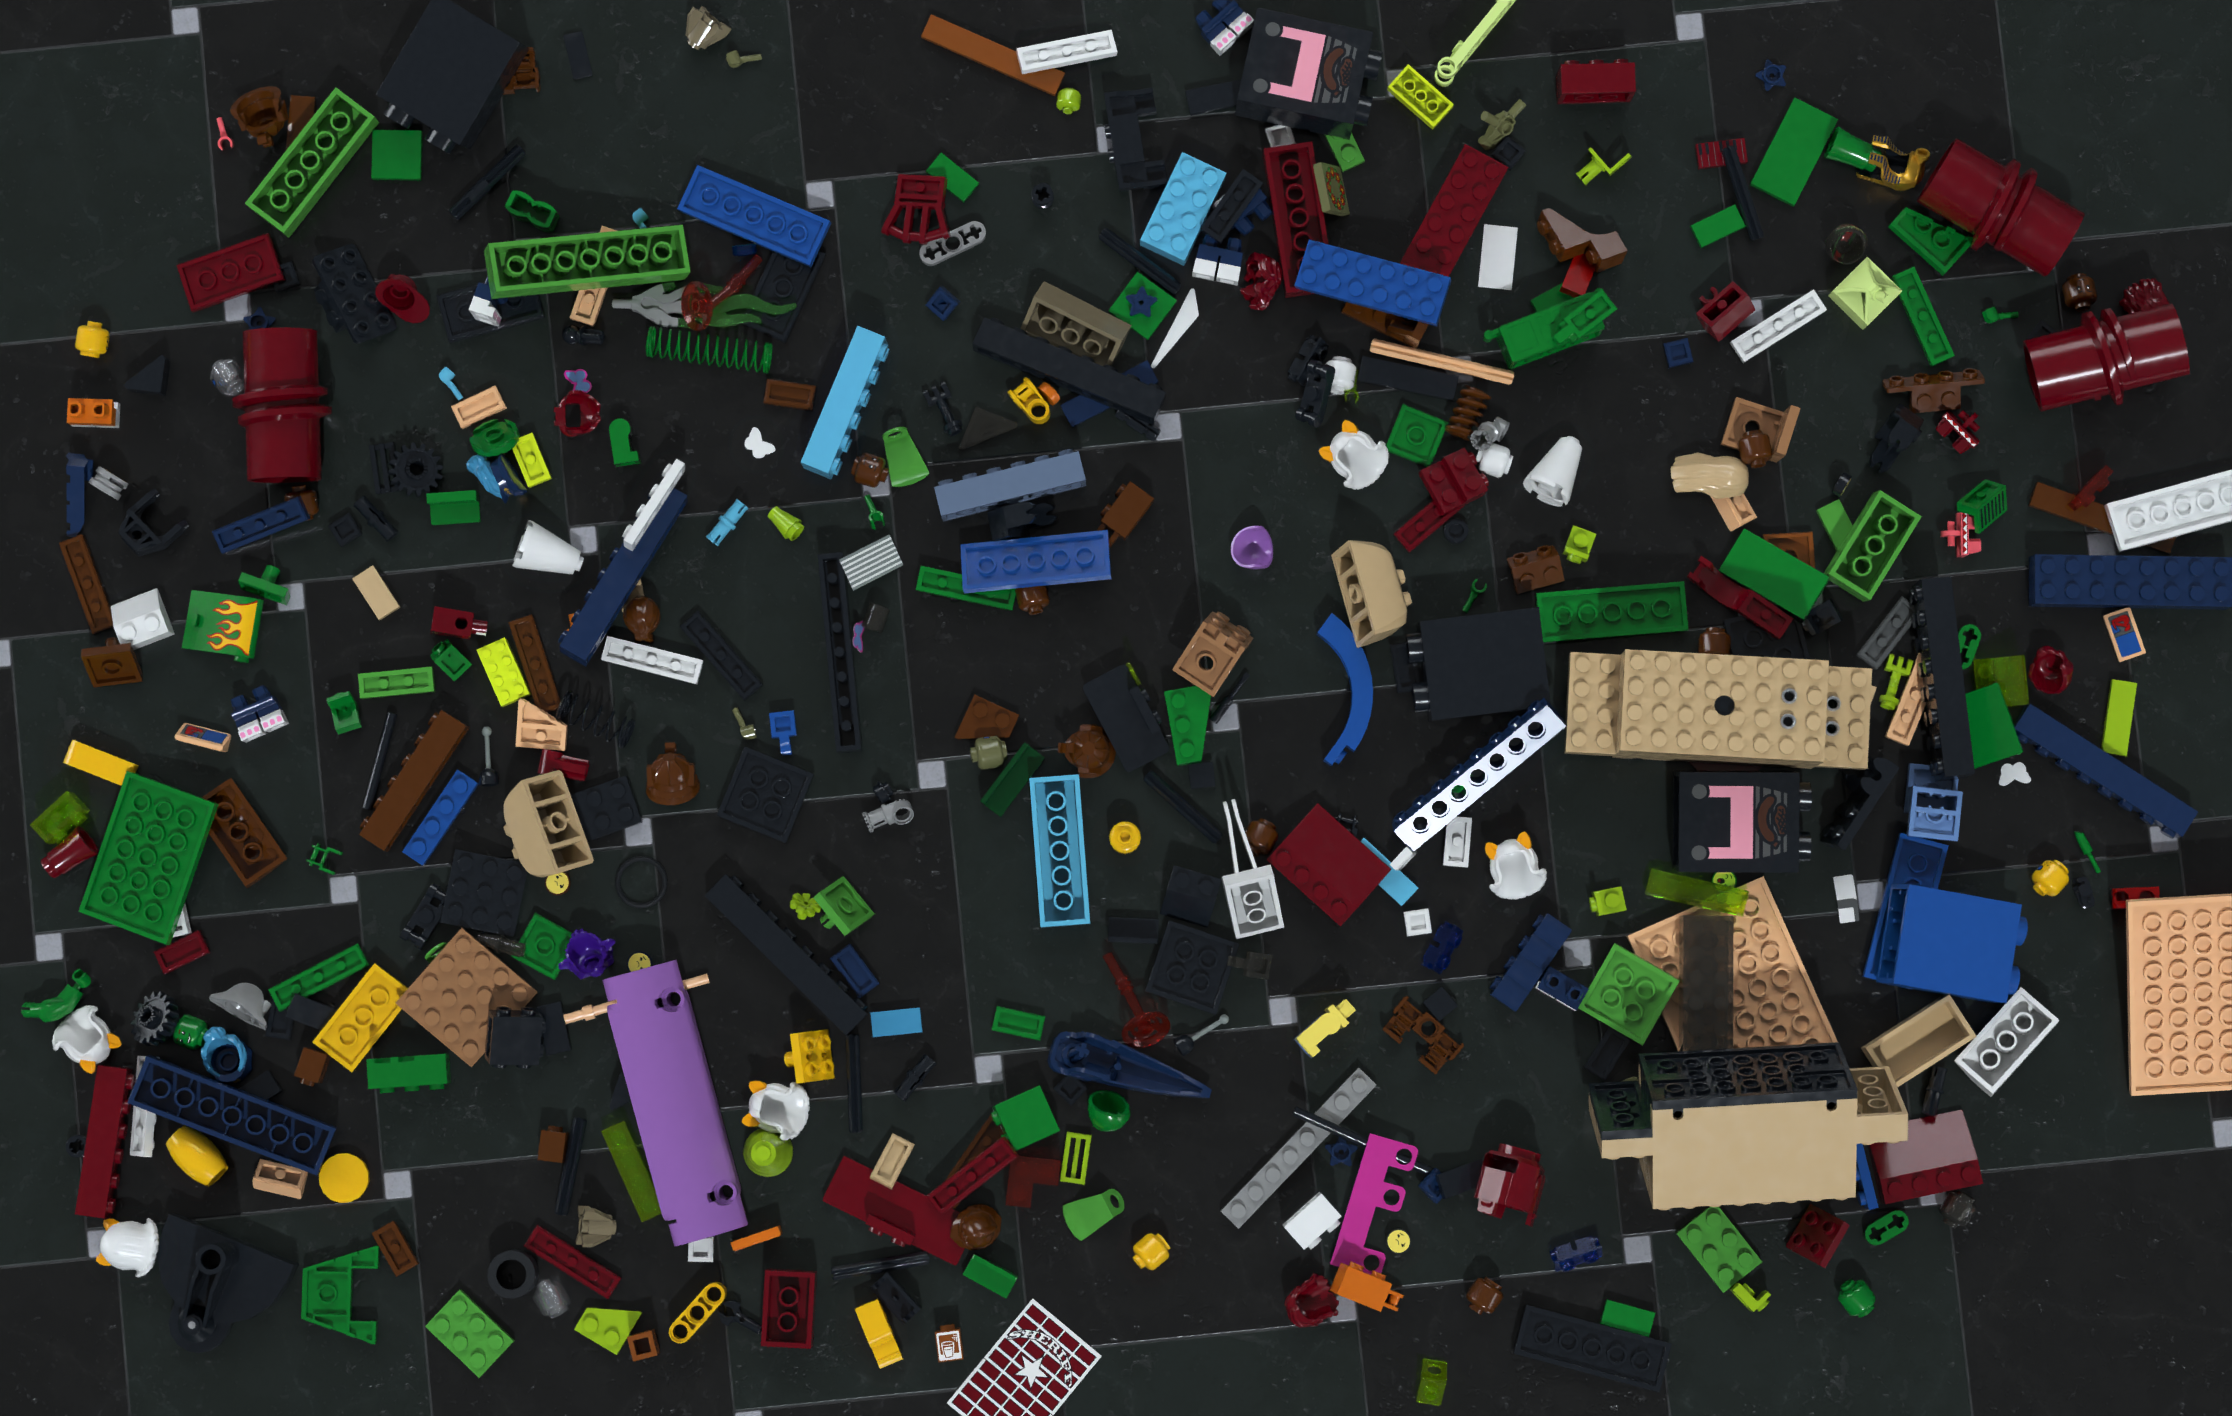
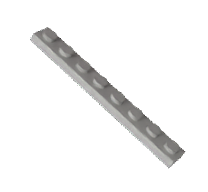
M1358 1067L1314 1114L1339 1125L1372 1091L1376 1084ZM1305 1122L1231 1199L1221 1212L1239 1229L1324 1141L1330 1132Z

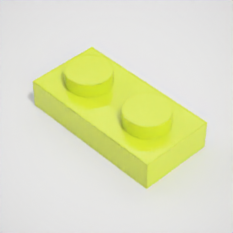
M530 433L520 437L518 443L512 449L527 486L531 488L552 479L534 434Z

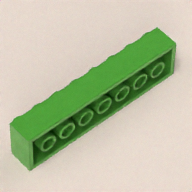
M683 225L488 243L484 250L491 299L685 280L691 273Z

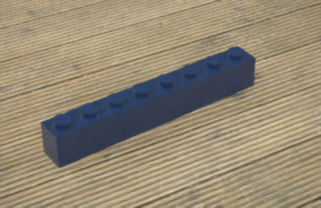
M673 488L633 551L624 547V542L620 549L618 547L614 549L609 559L612 561L607 569L603 568L597 577L599 583L596 588H591L584 598L586 604L582 610L577 609L571 619L573 625L569 631L564 630L558 640L561 653L587 666L686 506V494Z
M2032 704L2025 705L2013 723L2021 743L2026 744L2028 742L2035 746V752L2046 758L2049 755L2056 760L2055 764L2065 771L2072 770L2077 773L2076 778L2083 783L2089 785L2091 782L2097 786V791L2107 798L2112 796L2119 800L2118 805L2129 812L2133 809L2140 814L2139 818L2149 825L2154 823L2161 828L2160 832L2171 839L2183 837L2196 817L2198 811Z

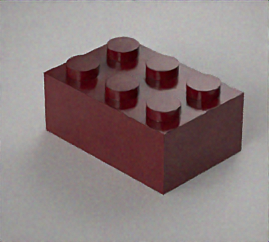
M1628 59L1614 60V63H1604V60H1591L1589 64H1579L1577 60H1569L1560 65L1556 74L1557 104L1630 102L1636 92L1635 62L1628 63Z
M765 1270L761 1346L805 1349L813 1347L817 1271Z

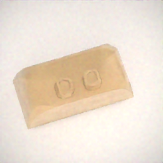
M1348 540L1331 556L1356 647L1359 648L1380 641L1401 628L1406 623L1407 607L1412 603L1410 593L1402 592L1401 585L1405 583L1404 571L1396 570L1393 556L1383 545L1374 542Z
M557 770L521 780L510 791L504 801L506 825L503 828L506 835L512 838L514 858L520 860L527 872L536 877H546L593 863L594 859L562 771Z

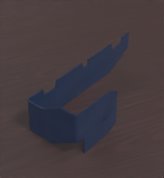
M68 453L66 457L69 462L66 465V474L70 475V482L66 483L67 501H70V505L67 504V523H70V530H67V536L75 537L85 523L84 480L89 481L93 477V460L87 459L83 454Z

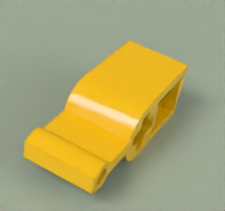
M877 1298L856 1307L855 1312L879 1368H884L902 1360L903 1356L880 1299Z

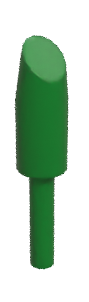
M2074 831L2084 855L2087 854L2096 873L2101 872L2091 853L2093 849L2085 834Z

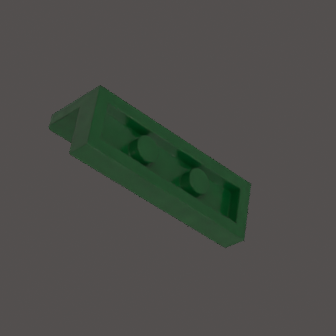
M1024 742L980 802L999 817H1002L1029 781V778L1033 776L1045 760V757Z

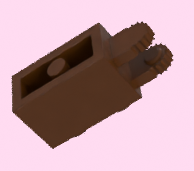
M1131 481L1127 486L1125 484L1120 486L1115 494L1117 499L1114 504L1110 505L1108 503L1100 514L1103 518L1101 525L1096 531L1108 528L1113 532L1109 538L1110 548L1118 537L1124 541L1127 539L1154 502L1152 496Z

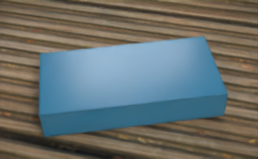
M920 1007L870 1013L873 1037L923 1032Z

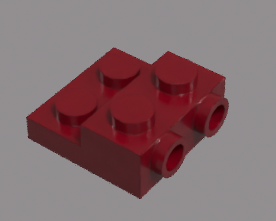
M1465 447L1445 456L1441 461L1420 470L1418 473L1442 516L1484 496L1488 491L1487 486H1489L1486 475L1484 473L1479 474L1475 467L1477 465L1476 457L1472 452H1467Z

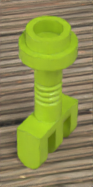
M1891 653L1887 657L1884 668L1885 671L1891 672L1886 695H1880L1879 698L1881 702L1880 707L1888 710H1894L1895 706H1898L1899 699L1895 698L1900 678L1901 676L1909 677L1913 665V660L1908 659L1905 668L1902 667L1904 657L1901 656L1898 657L1896 665L1892 664L1894 654Z

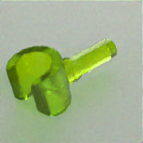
M1358 370L1356 371L1354 387L1351 390L1346 391L1344 394V399L1346 402L1347 394L1350 392H1354L1356 394L1355 403L1359 399V394L1356 391Z

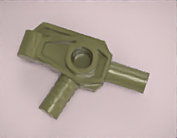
M1519 99L1508 112L1504 110L1499 114L1493 115L1484 111L1481 114V120L1490 124L1485 135L1478 139V143L1484 150L1494 149L1505 136L1513 131L1516 123L1514 118L1526 107L1522 100Z

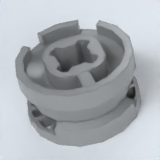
M98 466L96 469L97 474L95 477H91L88 483L114 499L119 500L122 496L120 494L122 489H126L129 484L101 466Z

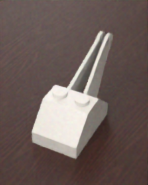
M1232 799L1235 819L1252 867L1250 870L1239 872L1231 817L1227 801H1224L1223 807L1227 819L1234 874L1222 876L1221 879L1235 937L1239 939L1284 928L1271 864L1257 868L1239 817L1236 801Z

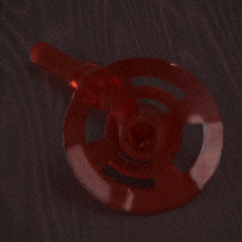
M755 254L738 274L735 273L730 282L726 283L727 286L713 297H711L708 288L702 282H690L685 287L681 299V309L686 324L692 330H704L711 321L713 309L734 292H739V289L743 287L742 285L746 284L745 280L763 261L762 258ZM697 288L703 289L705 294L700 293ZM691 295H693V296H692V299H691V310H690V298H691ZM696 316L703 318L702 324L697 323L694 318Z
M1112 952L1103 955L1116 980L1115 985H1119L1117 988L1121 990L1120 994L1125 996L1135 1016L1126 1023L1122 1030L1123 1041L1128 1046L1134 1048H1144L1158 1043L1170 1030L1168 1017L1160 1012L1144 1013L1133 992V985L1130 986L1131 981H1127L1128 976H1124ZM1155 1016L1162 1019V1023H1159L1158 1019ZM1154 1029L1158 1031L1154 1035L1144 1038V1036L1150 1035ZM1129 1030L1131 1031V1034L1135 1036V1038H1131L1128 1035Z

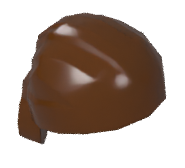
M636 596L629 600L624 607V622L634 634L635 643H641L642 640H645L647 643H653L654 635L652 632L660 623V609L653 599L646 596Z

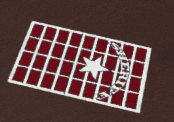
M1032 1299L949 1399L947 1404L962 1416H1053L1101 1358V1355L1037 1301Z

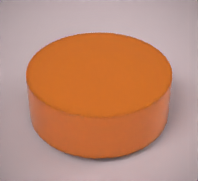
M1042 382L1037 387L1040 395L1050 405L1054 406L1060 400L1057 391L1047 382Z

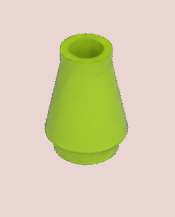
M775 506L767 516L785 539L794 541L804 530V525L801 524L802 521L783 511L778 506Z

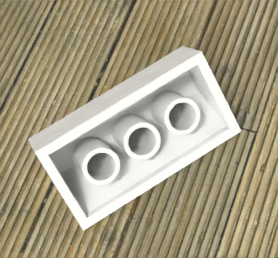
M2020 987L2007 1004L2000 1009L1954 1061L1977 1086L1992 1097L2058 1024L2059 1019Z

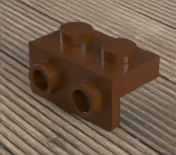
M1553 545L1540 546L1534 551L1516 553L1513 557L1507 558L1517 594L1565 581L1560 556Z

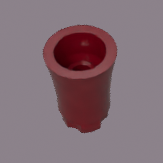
M77 826L61 843L47 853L46 857L41 860V864L52 878H56L61 874L67 873L83 861L97 855L99 849L92 837L82 827Z

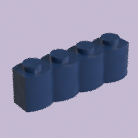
M1548 913L1544 917L1541 915L1537 917L1531 926L1535 929L1531 936L1525 935L1519 943L1518 948L1521 950L1516 957L1511 955L1503 967L1506 969V972L1502 978L1497 976L1489 987L1493 990L1490 995L1513 1012H1516L1572 931Z

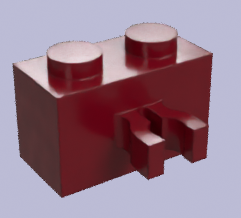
M1733 281L1720 293H1718L1716 288L1711 287L1709 290L1714 297L1712 300L1705 299L1703 295L1699 298L1704 307L1696 315L1702 327L1718 342L1755 311L1749 295Z

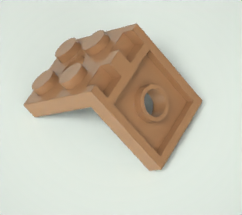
M1736 397L1720 445L1739 451L1738 441L1746 433V423L1754 422L1762 433L1769 436L1772 449V458L1769 461L1777 463L1787 453L1800 408L1791 405L1782 412Z
M1213 611L1203 621L1172 669L1212 697L1216 695L1240 656L1254 639L1250 636V631L1241 625L1236 627L1229 622L1230 618L1221 612L1215 613ZM1209 656L1213 660V667L1210 669L1203 668L1200 664L1201 657Z

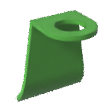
M896 427L882 435L893 487L911 485L929 475V471L906 427ZM899 431H901V432H900L899 434H897V435L889 436L890 434H892V433H894V432H899Z
M1109 1189L1102 1194L1064 1204L1062 1206L1063 1216L1072 1234L1082 1241L1113 1217L1122 1213L1124 1210V1200L1117 1190ZM1111 1195L1117 1198L1119 1202L1118 1208L1112 1205L1110 1201Z

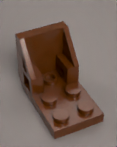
M1346 302L1341 312L1413 348L1418 347L1429 325Z

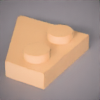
M520 698L518 701L515 747L565 751L568 725L524 698Z

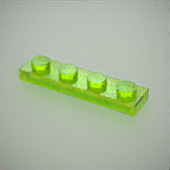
M1651 869L1645 894L1743 917L1749 891Z
M622 1121L601 1131L641 1222L661 1214L654 1184L626 1122Z

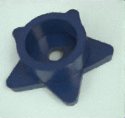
M1766 60L1764 70L1756 73L1755 76L1764 81L1766 91H1769L1774 85L1785 86L1783 73L1786 66H1778L1770 60Z
M1143 286L1140 287L1137 294L1126 296L1127 301L1131 304L1130 316L1143 314L1151 317L1150 307L1158 299L1147 295Z
M258 307L254 314L244 317L243 320L249 325L250 330L269 328L275 322V317L265 316L262 308Z
M1339 1137L1335 1144L1325 1146L1331 1154V1166L1340 1162L1351 1166V1155L1358 1149L1355 1145L1347 1144L1346 1140L1342 1137ZM1342 1149L1344 1151L1343 1154H1339V1150Z

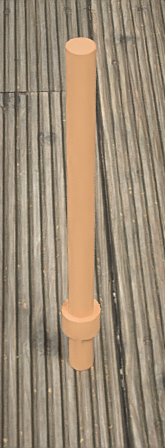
M703 974L682 980L684 989L687 990L708 984L710 980L708 974ZM617 1000L595 1006L590 1004L583 1006L582 1010L564 1014L565 1023L569 1024L583 1019L586 1021L595 1019L597 1015L607 1013V1006L617 1003Z

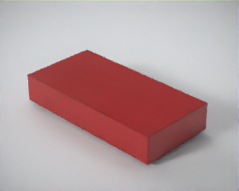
M1586 254L1573 257L1560 292L1574 298L1586 293L1595 271L1593 265L1588 263Z

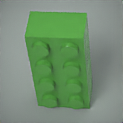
M1881 490L1873 492L1823 574L1829 576L1831 582L1861 601L1871 600L1922 516Z

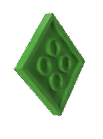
M1614 943L1578 1008L1643 1046L1680 980Z

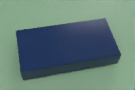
M848 944L830 958L859 998L880 984L851 944Z

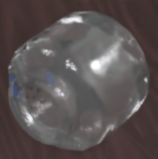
M221 359L213 364L209 378L221 394L234 396L244 389V371L235 360Z
M547 1279L536 1286L538 1290L533 1294V1299L543 1316L555 1318L568 1310L567 1305L570 1303V1298L560 1281L551 1282L550 1279Z

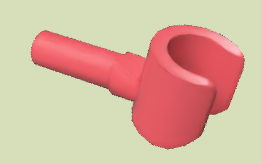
M218 117L216 120L221 137L218 140V147L224 151L223 141L228 139L231 148L234 147V141L228 137L222 117Z

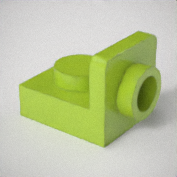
M1573 525L1562 554L1567 555V560L1577 564H1581V561L1586 562L1589 558L1596 533Z
M1622 886L1591 892L1592 897L1589 898L1591 912H1596V917L1627 910Z
M1736 1283L1729 1288L1749 1311L1754 1312L1757 1309L1760 1312L1770 1302L1768 1298L1771 1294L1768 1291L1764 1290L1754 1298L1755 1292L1746 1283L1743 1285Z

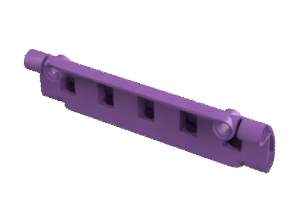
M677 959L602 980L608 1002L617 1000V1003L607 1006V1013L662 1216L665 1221L676 1219V1222L668 1224L674 1246L691 1243L747 1226L748 1221L740 1196L741 1185L690 997L684 989ZM673 992H677L681 997L679 1005L671 1002L670 997ZM658 998L662 999L663 1007L661 1008L657 1002ZM724 1185L732 1188L733 1195L731 1198L723 1194ZM714 1191L715 1201H712L710 1198V1192Z

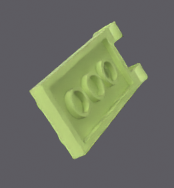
M1496 0L1497 3L1466 41L1460 40L1453 48L1451 56L1444 57L1438 62L1434 74V80L1437 85L1447 87L1453 82L1456 73L1516 0ZM1444 62H1449V63H1451L1449 66H1448V65H1442V66H1440V65H1441L1442 63H1444ZM1442 70H1446L1450 74H1445L1442 72ZM1437 74H1438L1441 78H1444V79H1449V78H1451V79H1450L1449 81H1447V82H1442V81H1440V80L1438 79Z

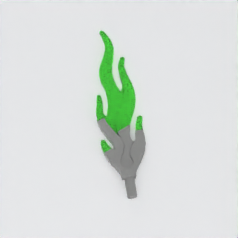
M668 282L654 286L637 296H632V299L613 298L612 300L613 308L632 309L633 312L641 314L659 326L685 327L689 329L694 328L692 322L669 315L673 313L682 314L709 326L727 327L745 322L762 323L761 319L753 314L728 315L725 313L730 310L747 308L771 315L787 313L797 307L796 303L783 306L772 305L750 294H738L731 297H710L701 293H723L724 288L706 283L686 285L666 294L676 288L674 282Z

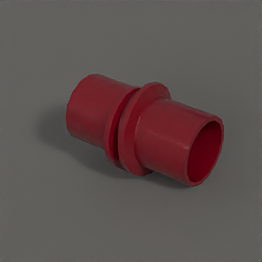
M1955 138L1925 184L1917 202L1973 234L1971 245L1973 250L1977 251L1985 243H1988L1996 251L2007 254L2046 277L2069 246L2083 221L2085 213L2036 185L2037 170L2030 168L2022 175H2019L2021 163L2015 158L2004 166L1960 139Z
M2172 303L2119 317L2115 315L2111 308L2101 310L2099 321L2091 311L2082 314L2080 327L2023 341L2027 371L2040 412L2089 399L2098 401L2105 395H2110L2115 405L2123 404L2125 390L2190 374L2189 357L2183 330Z
M278 327L243 331L245 393L233 397L232 400L234 408L245 411V414L238 417V424L246 428L247 481L256 483H296L321 480L320 418L332 414V407L319 403V398L328 394V388L319 385L317 330Z

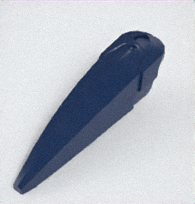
M1066 1031L1058 1034L1053 1040L1048 1056L1049 1067L1054 1072L1083 1081H1094L1134 1091L1179 1097L1210 1098L1212 1089L1154 1058L1115 1040H1108L1089 1032L1073 1033Z

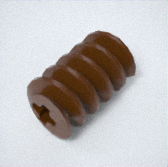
M1465 385L1467 389L1460 391V395L1463 398H1458L1456 401L1460 407L1453 408L1452 412L1456 416L1449 418V422L1452 425L1446 426L1445 430L1453 436L1469 441L1467 437L1471 436L1474 432L1471 427L1480 426L1475 418H1483L1484 416L1478 411L1479 408L1487 409L1488 407L1482 401L1483 399L1490 400L1491 397L1480 389Z

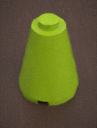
M761 1128L755 1130L749 1135L744 1144L743 1156L746 1165L752 1172L764 1177H772L782 1173L788 1168L792 1160L793 1146L791 1140L782 1141L779 1138L780 1133L767 1132Z

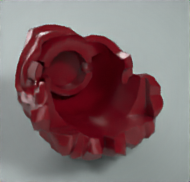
M1253 252L1246 262L1247 274L1244 276V280L1247 282L1252 278L1253 284L1241 288L1240 291L1245 300L1251 301L1249 304L1251 309L1264 310L1269 306L1270 300L1273 299L1276 290L1281 284L1282 269L1273 258L1262 253Z
M2146 278V280L2141 279L2139 284L2133 283L2132 287L2128 286V289L2124 290V298L2119 302L2123 310L2129 314L2170 304L2162 291V284L2155 278H2151V280L2149 278Z
M1313 1273L1309 1280L1304 1281L1301 1286H1296L1285 1299L1288 1318L1297 1327H1316L1324 1319L1337 1316L1339 1313L1336 1309L1339 1305V1300H1336L1337 1297L1334 1296V1292L1329 1291L1331 1286L1327 1284V1279L1322 1275Z

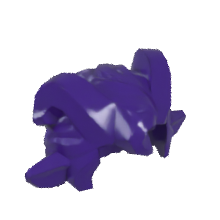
M576 929L571 934L565 949L566 959L558 964L559 969H569L570 972H573L581 980L589 976H601L604 970L614 963L612 946L616 941L614 939L603 941L593 933H588L583 929Z

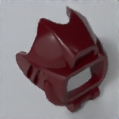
M581 390L570 391L567 396L562 398L559 406L554 407L556 419L554 426H559L560 431L568 437H576L577 435L588 433L595 429L601 421V405L593 396ZM566 405H580V427L566 426Z

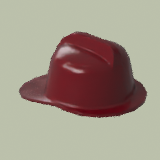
M390 274L388 279L383 280L377 285L375 295L378 301L401 319L411 323H421L429 316L430 306L428 301L417 291V286L410 277L401 274Z

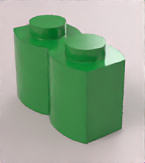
M512 191L505 204L506 209L515 219L522 222H531L534 227L543 232L553 233L560 219L559 214L551 205L542 201H534L531 196L521 191Z

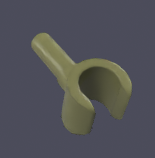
M737 50L726 54V60L732 68L739 67L746 62L762 60L761 54L740 57Z
M734 708L732 711L739 723L743 738L745 740L756 738L754 725L746 726L739 709Z

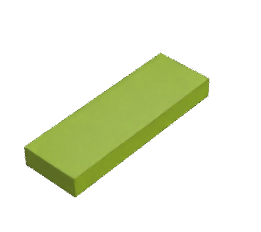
M2112 679L2110 682L2101 749L2108 754L2127 756L2137 683Z

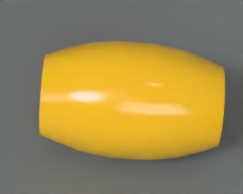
M182 1126L166 1142L167 1149L176 1164L189 1177L207 1187L218 1181L228 1169L227 1163L218 1148L205 1135L191 1127Z

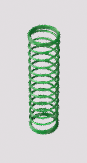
M650 326L646 341L647 357L653 358L659 350V356L663 359L668 351L669 359L672 361L678 350L680 362L684 360L687 353L688 361L692 363L697 353L699 364L703 363L706 356L707 364L710 366L713 364L716 356L718 367L723 364L725 359L726 366L729 369L735 359L737 370L742 367L744 361L745 369L749 371L754 361V368L757 373L760 371L762 364L763 373H769L772 359V343L765 342L762 359L757 370V340L755 341L749 368L747 367V339L739 367L737 362L738 338H736L731 363L728 365L729 337L726 338L723 357L719 365V335L717 336L712 360L709 363L710 334L707 335L705 351L700 362V332L698 333L692 360H690V331L688 332L685 352L681 359V330H679L676 349L671 358L670 343L672 329H669L666 349L662 356V327L659 330L654 354L656 328L655 326Z

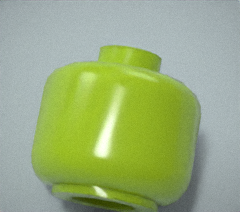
M1064 88L1057 93L1056 107L1059 110H1063L1064 114H1072L1073 111L1080 109L1081 94L1074 88Z

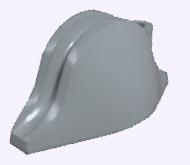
M240 983L227 991L214 993L209 996L211 1002L235 1017L266 1030L267 1023L264 1015L271 1007V1003L264 1000L263 993L257 986L251 983Z

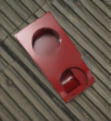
M2159 886L2112 889V909H2126V900L2160 898Z

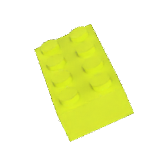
M1409 64L1387 88L1394 97L1432 130L1454 106L1449 99Z
M504 637L477 649V653L502 707L531 695L507 638Z

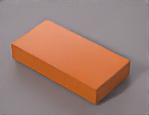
M779 1225L730 1243L733 1251H737L782 1235V1230Z

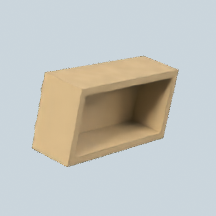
M1946 994L1862 1046L1861 1049L1873 1067L1889 1066L1895 1083L1899 1087L1977 1036L1950 994Z

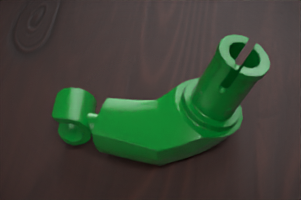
M77 969L72 975V979L76 982L74 986L67 984L57 997L46 999L41 1003L25 1002L22 1007L30 1008V1010L21 1009L23 1017L40 1018L43 1022L47 1023L68 1015L74 1010L84 994L80 989L90 985V976L81 969Z

